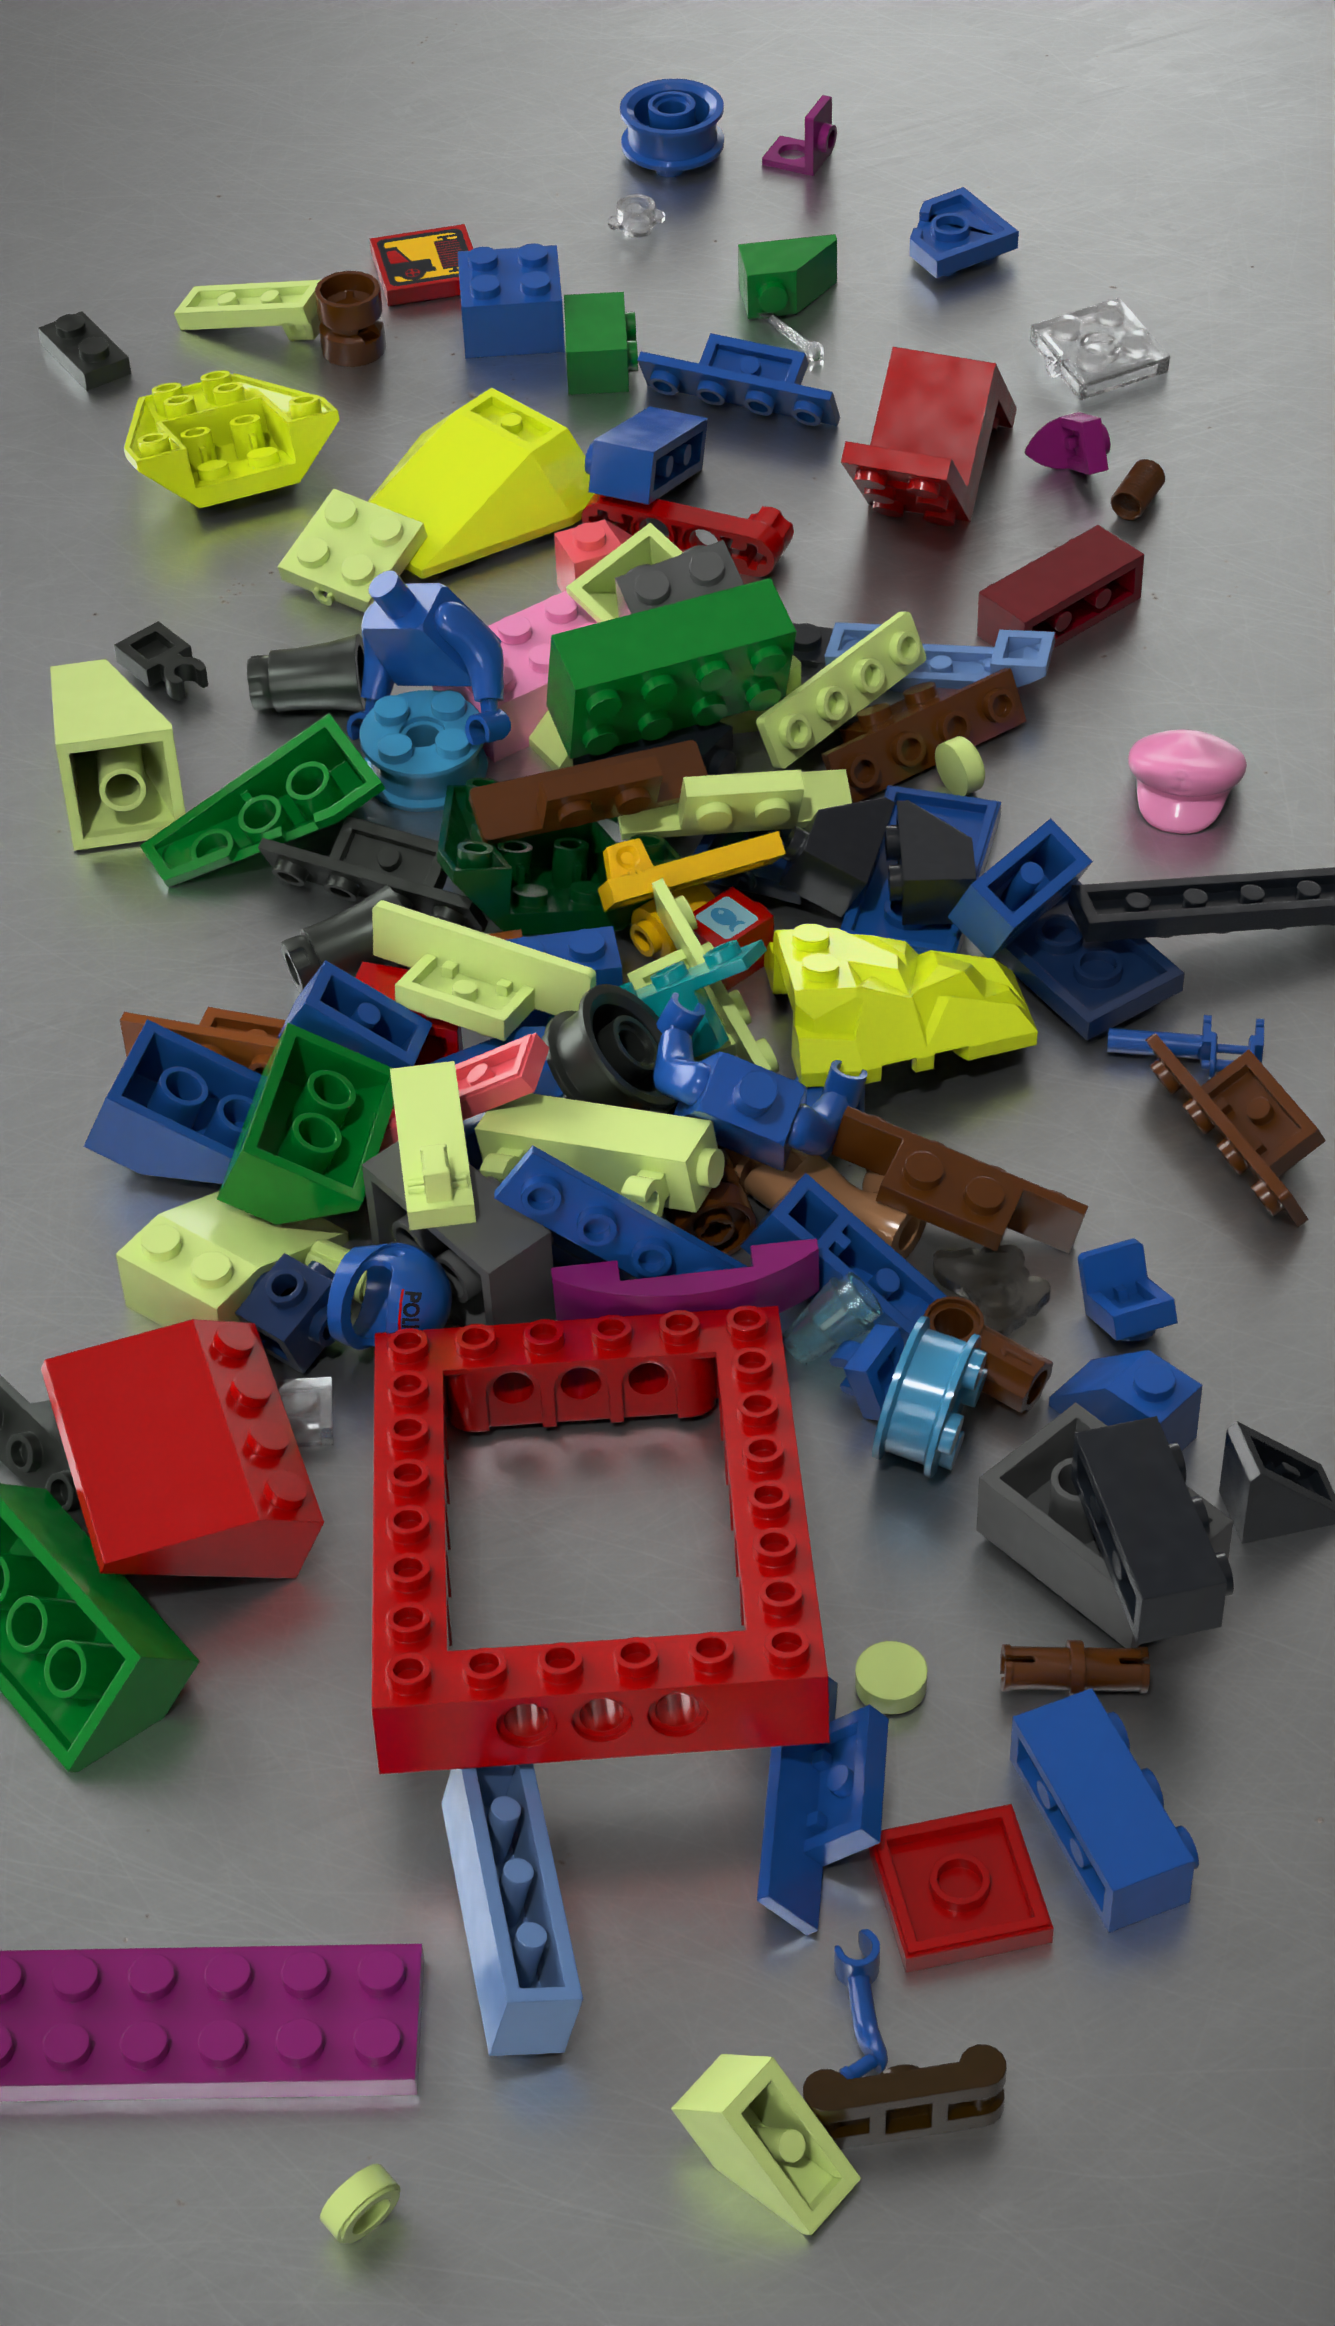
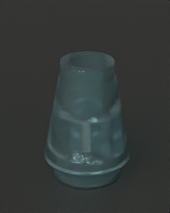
M849 1272L841 1279L832 1277L793 1321L790 1328L782 1333L783 1343L798 1362L807 1365L812 1360L818 1359L837 1349L842 1342L852 1341L870 1332L874 1327L873 1321L882 1315V1308L873 1292L854 1273Z

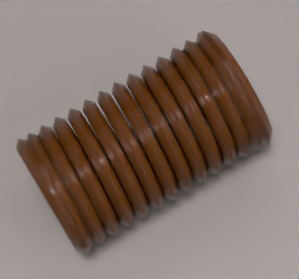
M1148 459L1139 460L1134 464L1111 497L1110 504L1116 515L1125 520H1136L1141 517L1165 482V473L1161 466Z

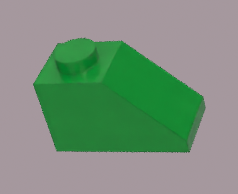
M836 234L738 244L739 290L748 319L797 314L837 283Z

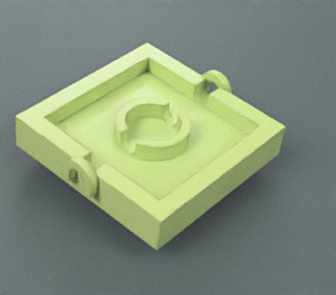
M333 488L277 567L282 580L313 592L315 598L322 604L331 606L336 601L365 613L366 609L374 602L368 590L373 579L384 571L389 570L395 571L400 576L427 538L424 523Z

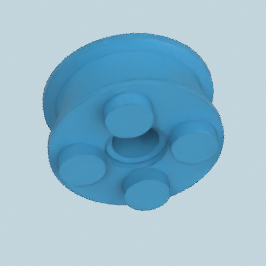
M418 690L380 698L375 703L374 708L366 715L360 727V744L366 756L365 761L386 788L375 797L384 804L403 811L420 813L444 810L447 785H466V781L469 779L486 778L488 760L483 744L472 745L465 733V725L469 716L480 712L470 702L466 701L461 693L452 690Z
M922 1315L917 1320L903 1349L883 1404L873 1441L872 1458L881 1460L886 1452L923 1464L924 1476L931 1479L936 1474L939 1466L952 1470L965 1434L964 1431H961L964 1416L960 1415L964 1404L975 1408L988 1369L984 1368L988 1352L980 1350L982 1341L980 1335L974 1333L966 1342L930 1329L929 1317Z

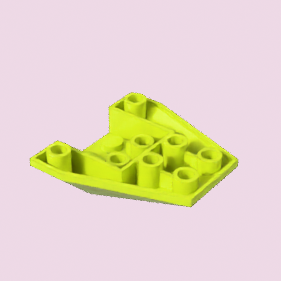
M219 370L202 375L200 377L201 382L186 386L176 382L165 383L152 388V394L138 397L124 445V451L127 460L138 472L196 507L204 508L300 483L340 419L338 410L324 397L236 373L230 374L226 370Z
M490 388L422 433L370 497L368 502L424 523L427 538L405 568L424 579L574 525L581 520L582 511L594 493L588 492L590 475L585 472L586 456L569 429L500 391Z

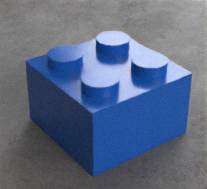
M531 243L517 248L493 249L490 247H477L471 251H458L465 359L565 352L563 305L557 245L543 246Z

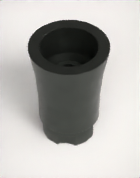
M355 634L331 642L299 648L271 650L269 655L251 656L247 660V680L249 696L254 710L275 708L277 712L315 709L364 711L366 698L360 697L364 671V648L361 635Z
M384 886L361 902L326 920L301 929V935L281 942L284 961L299 993L303 991L325 960L353 977L356 976L362 962L392 967L404 966L373 955L372 908L381 900L402 906L390 886Z

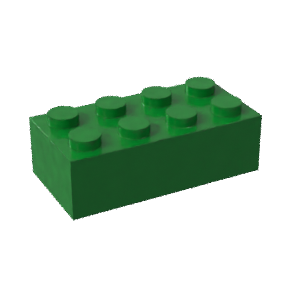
M767 578L551 635L546 706L569 759L586 754L601 755L609 752L616 746L642 739L656 740L664 737L671 731L697 724L700 726L712 725L722 718L750 710L764 711L786 697L797 631L772 579Z

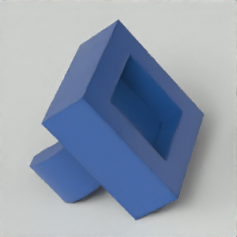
M876 1324L862 1344L851 1340L844 1341L829 1360L831 1366L844 1369L846 1377L840 1384L841 1391L855 1396L861 1414L865 1419L879 1421L890 1383L905 1347L899 1327Z

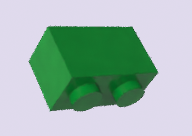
M624 292L564 295L568 395L629 392L628 372L638 371L635 312H625Z

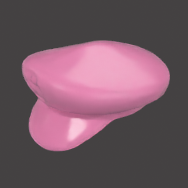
M1189 729L1164 731L1144 737L1132 746L1128 756L1130 770L1137 779V798L1142 816L1153 827L1176 834L1196 833L1206 829L1215 822L1222 811L1228 794L1241 781L1247 767L1244 755L1231 743L1212 734Z

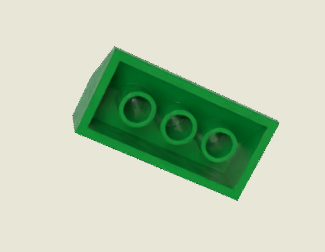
M0 1483V1691L68 1772H80L163 1719L200 1661L122 1574H100L89 1536L47 1489Z

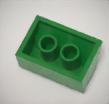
M287 1023L261 1075L217 1200L275 1225L358 1211L365 1196L362 1164L379 1153L394 1106L390 1075L392 1067L291 1023Z

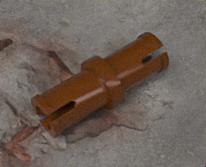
M1067 1640L1065 1647H1031L1003 1644L1000 1654V1674H1004V1677H1001L1000 1680L1001 1689L1003 1692H1010L1011 1690L1065 1691L1066 1697L1091 1688L1094 1691L1147 1694L1150 1683V1664H1144V1661L1149 1660V1651L1147 1647L1143 1646L1138 1648L1084 1647L1082 1640Z

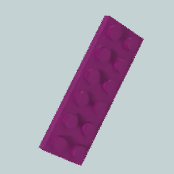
M422 1944L0 1951V2102L418 2095L424 1976Z

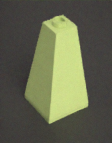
M107 659L51 666L55 745L74 851L147 841L186 814L172 724Z

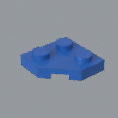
M962 187L923 201L919 212V223L917 228H913L910 236L909 256L935 278L949 276L958 270L982 261L992 260L998 255L1017 249L1019 231L966 188Z

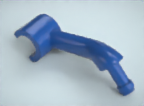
M869 1929L860 1930L858 1933L859 1947L866 1958L859 1960L849 1958L844 1954L839 1945L834 1946V1971L838 1980L845 1986H848L853 2029L857 2044L864 2054V2057L839 2070L846 2079L860 2078L873 2069L880 2074L886 2069L888 2063L887 2049L878 2028L871 1984L877 1979L879 1974L880 1942L877 1936Z

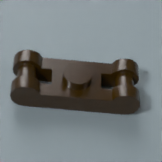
M977 2044L963 2052L959 2062L919 2068L915 2065L903 2064L890 2067L879 2075L846 2079L840 2072L832 2069H821L813 2072L806 2078L803 2084V2099L840 2150L986 2127L1000 2119L1004 2111L1005 2097L1003 2087L1006 2082V2060L997 2048L986 2044Z

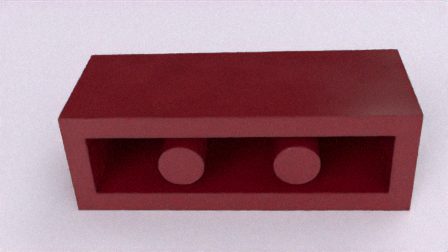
M1096 525L981 590L978 597L977 636L995 647L999 629L1055 632L1054 648L1141 598L1144 554L1100 525Z

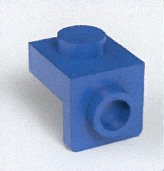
M1134 1238L1083 1252L1078 1256L1085 1313L1116 1341L1144 1340L1151 1337L1156 1329L1178 1323L1175 1299L1148 1278L1144 1247L1138 1240Z

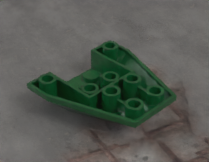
M479 777L467 780L466 785H447L437 849V862L451 881L503 932L521 929L522 936L545 935L613 926L614 931H623L631 923L633 911L652 900L648 899L604 912L598 893V888L607 881L603 851L611 845L627 841L621 840L618 817L490 845L482 842L470 804L469 794L472 788L499 781ZM638 834L630 838V840L641 839L653 866L681 859V856L662 837L651 834Z

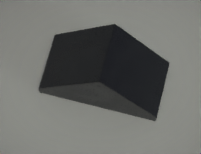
M1238 1421L1227 1429L1219 1493L1230 1518L1233 1520V1525L1242 1544L1335 1525V1493L1320 1463Z

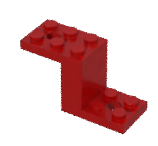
M892 347L871 443L866 445L845 441L841 464L867 503L873 505L872 510L874 512L890 517H902L904 511L924 514V520L942 526H954L955 520L971 522L991 432H996L998 426L1013 428L1017 407L997 364Z

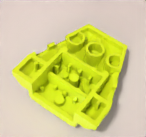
M802 924L794 929L775 930L773 942H769L766 948L767 951L764 953V967L772 993L788 994L793 1010L791 1057L798 1080L806 1087H824L831 1063L835 1060L842 1061L839 1071L846 1075L859 1076L862 1069L866 1070L868 1074L865 1084L881 1081L882 1066L912 1059L911 1068L917 1073L934 1069L935 1054L953 1050L955 1054L969 1061L1037 1045L1038 1031L1012 970L994 958L933 950L918 954L906 941L873 935L849 934L838 928H826L818 924Z

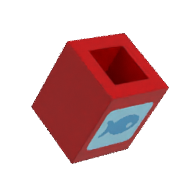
M733 886L693 911L698 926L693 932L701 945L710 942L715 948L728 941L737 940L741 948L762 939L767 948L769 942H773L774 915L764 905L754 902ZM764 954L749 969L721 980L726 990L728 991L763 968Z

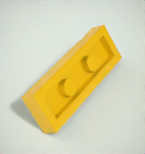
M776 831L653 866L641 839L627 840L611 845L603 851L607 881L598 888V893L604 912L654 898L652 883L662 878L670 892L771 865L786 853L780 833Z

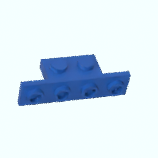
M710 333L699 363L642 351L637 359L647 386L665 395H675L678 392L697 396L702 401L712 405H722L725 402L744 406L751 412L766 416L772 413L786 415L810 426H817L820 423L838 426L841 418L832 391L801 385L809 364L804 352Z
M533 1145L501 1182L494 1193V1199L606 1261L617 1260L620 1269L638 1279L748 1267Z
M829 1676L830 1743L771 1747L757 1901L805 1935L818 1931L823 1866L879 1844L881 1841L889 1718L869 1704L835 1719L838 1683Z

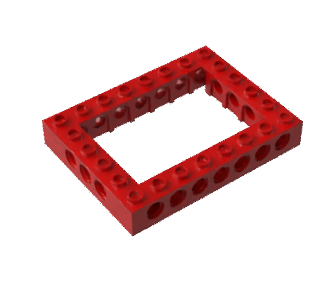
M747 1305L722 1310L693 1312L675 1310L663 1314L605 1315L599 1318L559 1321L540 1319L530 1323L470 1324L464 1327L426 1330L406 1328L394 1333H375L372 1717L379 1774L830 1743L828 1671L778 1306L756 1307ZM719 1398L721 1441H724L726 1485H729L731 1531H734L736 1577H739L741 1626H744V1630L450 1651L449 1646H452V1628L449 1597H452L448 1557V1550H451L447 1508V1504H450V1491L447 1470L449 1444L446 1417H449L451 1424L456 1428L469 1432L489 1431V1427L536 1423H543V1427H555L557 1422L610 1419L611 1423L624 1422V1417L678 1414V1418H687L709 1412L715 1406L716 1399Z

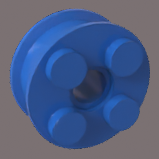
M661 79L633 88L623 97L620 103V116L628 126L621 138V147L624 155L633 163L647 169L656 170L658 175L668 178L679 176L685 170L698 168L713 161L724 148V133L717 125L724 112V103L721 95L706 84L687 79Z

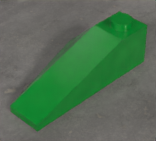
M329 713L145 841L140 847L169 888L260 853L258 846L262 838L285 843L335 824L386 788Z

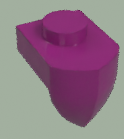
M1076 412L1058 417L1044 425L1032 437L1024 453L1034 462L1045 467L1071 469L1091 475L1109 470L1106 454L1110 452L1111 443L1109 433L1105 425L1102 424L1101 418Z

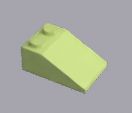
M219 1191L159 1213L116 1253L126 1307L162 1327L192 1319L240 1322L235 1314L236 1310L250 1295L257 1279L263 1273L270 1271L284 1253L305 1264L307 1253L311 1250L316 1240L326 1239L344 1246L349 1241L348 1231L322 1217L275 1225L217 1200Z

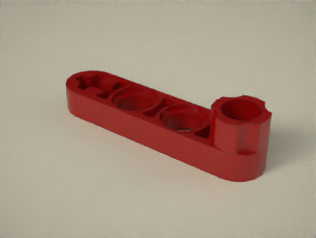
M594 494L582 511L581 516L582 523H593L605 519L632 536L647 525V518L657 519L667 527L669 535L666 537L682 552L698 545L707 546L699 540L695 532L698 529L706 530L713 534L718 542L724 540L739 574L752 577L766 576L774 569L794 534L793 524L784 518L781 511L762 506L758 513L751 514L746 519L661 499H656L648 505Z

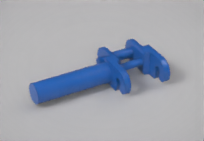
M1204 1015L1202 1035L1109 1028L1107 1052L1156 1056L1145 1041L1152 1034L1156 1033L1177 1058L1201 1059V1069L1209 1070L1208 1080L1215 1076V1072H1220L1234 1061L1217 1059V1053L1242 1055L1250 1049L1262 1063L1264 1019H1256L1255 1035L1250 1036L1248 1046L1217 1044V1033L1211 1031L1212 1015Z

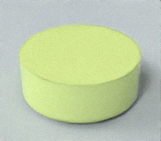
M957 736L936 747L935 762L939 776L953 795L966 796L982 788L985 780L984 764L978 750L968 739Z
M884 1641L868 1647L859 1656L855 1668V1688L859 1699L866 1706L870 1704L882 1714H901L914 1709L920 1704L926 1694L928 1672L926 1661L918 1650L902 1642Z
M381 2164L367 2166L346 2180L331 2195L321 2211L320 2220L339 2243L358 2241L378 2227L392 2212L400 2197V2186Z

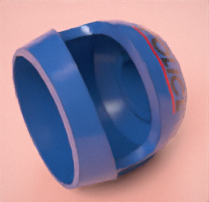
M389 1243L353 1247L338 1265L331 1284L327 1304L329 1333L333 1340L354 1349L363 1350L375 1346V1333H394L406 1328L418 1330L444 1328L452 1307L451 1284L442 1265L430 1253L418 1246L404 1243ZM367 1270L363 1303L359 1315L352 1326V1298L359 1279Z

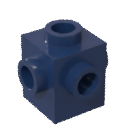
M284 1253L270 1271L263 1273L257 1279L250 1295L236 1310L235 1314L240 1322L255 1323L266 1353L304 1374L323 1349L335 1342L329 1333L327 1325V1304L335 1274L319 1262L311 1261L307 1266Z

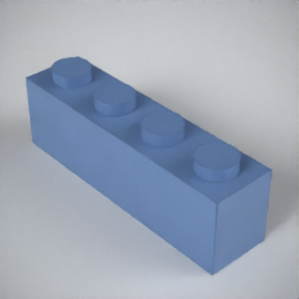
M521 1764L451 1769L441 1805L489 2056L564 2053L583 2002V1995L534 1765Z

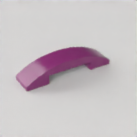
M817 1238L750 1246L751 1267L620 1281L617 1260L551 1268L556 1320L599 1318L605 1315L663 1314L675 1310H686L689 1312L722 1310L747 1305L756 1307L778 1306L779 1313H782L819 1291V1248Z

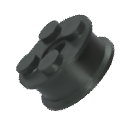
M601 984L594 986L584 994L578 1011L561 1012L549 1021L541 1039L549 1047L546 1057L547 1063L556 1083L564 1094L563 1098L650 1111L651 1107H668L675 1102V1100L661 1094L654 1085L653 1072L662 1033L656 1025L659 1017L647 1004L621 987Z

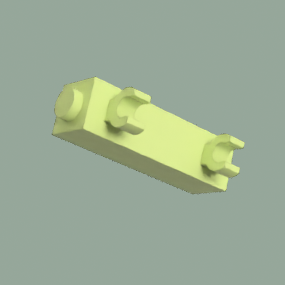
M531 1093L488 1110L475 1127L483 1161L480 1173L485 1177L492 1176L501 1183L533 1145L659 1217L662 1216L664 1208L696 1213L710 1190L719 1185L724 1173V1154L717 1147L713 1122L711 1120Z

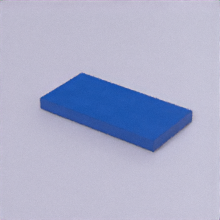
M892 785L887 786L884 797L895 802L888 825H896L897 801L909 800L971 837L976 880L984 874L1001 818V802ZM884 833L867 885L847 909L840 929L849 934L873 935L906 941L918 954L930 950L960 954L965 935L955 924L902 925L900 901H889L888 866L897 865V861H886Z

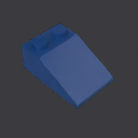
M147 1019L107 1094L83 1147L142 1175L222 1184L261 1074Z

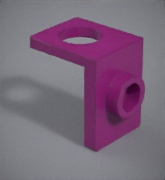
M822 95L805 116V140L779 136L762 157V165L814 176L830 156L836 143L837 127L832 124V97ZM789 150H796L805 154L798 159H786L780 156L781 153Z

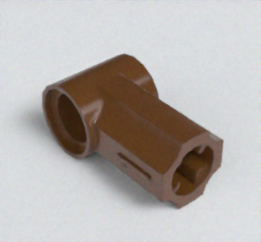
M947 1296L936 1299L928 1306L924 1316L930 1318V1329L966 1342L974 1333L982 1337L980 1350L988 1352L984 1368L988 1369L982 1392L1020 1413L1024 1410L1029 1412L1039 1400L1047 1381L1051 1377L1053 1362L984 1325V1316L981 1310L970 1300Z

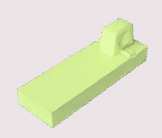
M321 280L194 286L176 309L174 315L180 330L281 325L290 341L314 340L319 334L320 325L315 288Z
M455 1061L390 1069L409 1230L476 1222Z

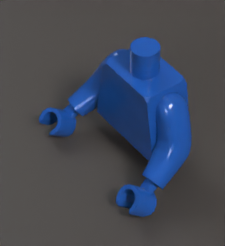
M391 570L384 571L375 577L368 589L374 602L366 609L361 625L364 671L360 697L366 698L364 711L351 715L347 721V734L350 739H360V727L364 718L374 708L375 703L380 698L391 695L394 684H396L397 686H472L474 701L480 702L481 713L469 716L466 721L465 733L468 741L472 745H480L503 740L511 731V721L503 710L498 709V701L504 700V657L501 646L502 641L445 585L440 583L405 584L398 574Z
M673 993L656 1023L662 1035L658 1045L653 1072V1081L656 1089L661 1094L678 1101L673 1115L711 1120L717 1145L781 1171L785 1168L792 1148L812 1156L822 1155L827 1152L837 1137L842 1116L847 1106L852 1108L858 1106L867 1078V1071L862 1069L859 1076L846 1075L839 1071L842 1061H833L822 1095L810 1107L807 1105V1087L802 1083L744 1059L719 1051L700 1062L695 1061L691 1037L704 1017L706 1009L703 1004L698 1002L694 1010L690 1011L678 1002L679 994Z

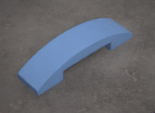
M835 622L825 653V665L830 664L882 624ZM999 629L995 647L922 644L926 653V661L889 690L903 693L904 690L925 682H935L937 688L961 689L1004 668H1011L1017 688L1030 684L1047 676L1055 644V632Z

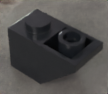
M909 800L897 801L896 825H887L885 831L886 861H897V865L888 866L889 901H900L902 925L954 924L948 918L949 914L969 886L976 881L972 838Z

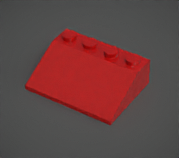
M192 1319L44 1360L41 1372L100 1574L297 1578L324 1524V1520L255 1323Z

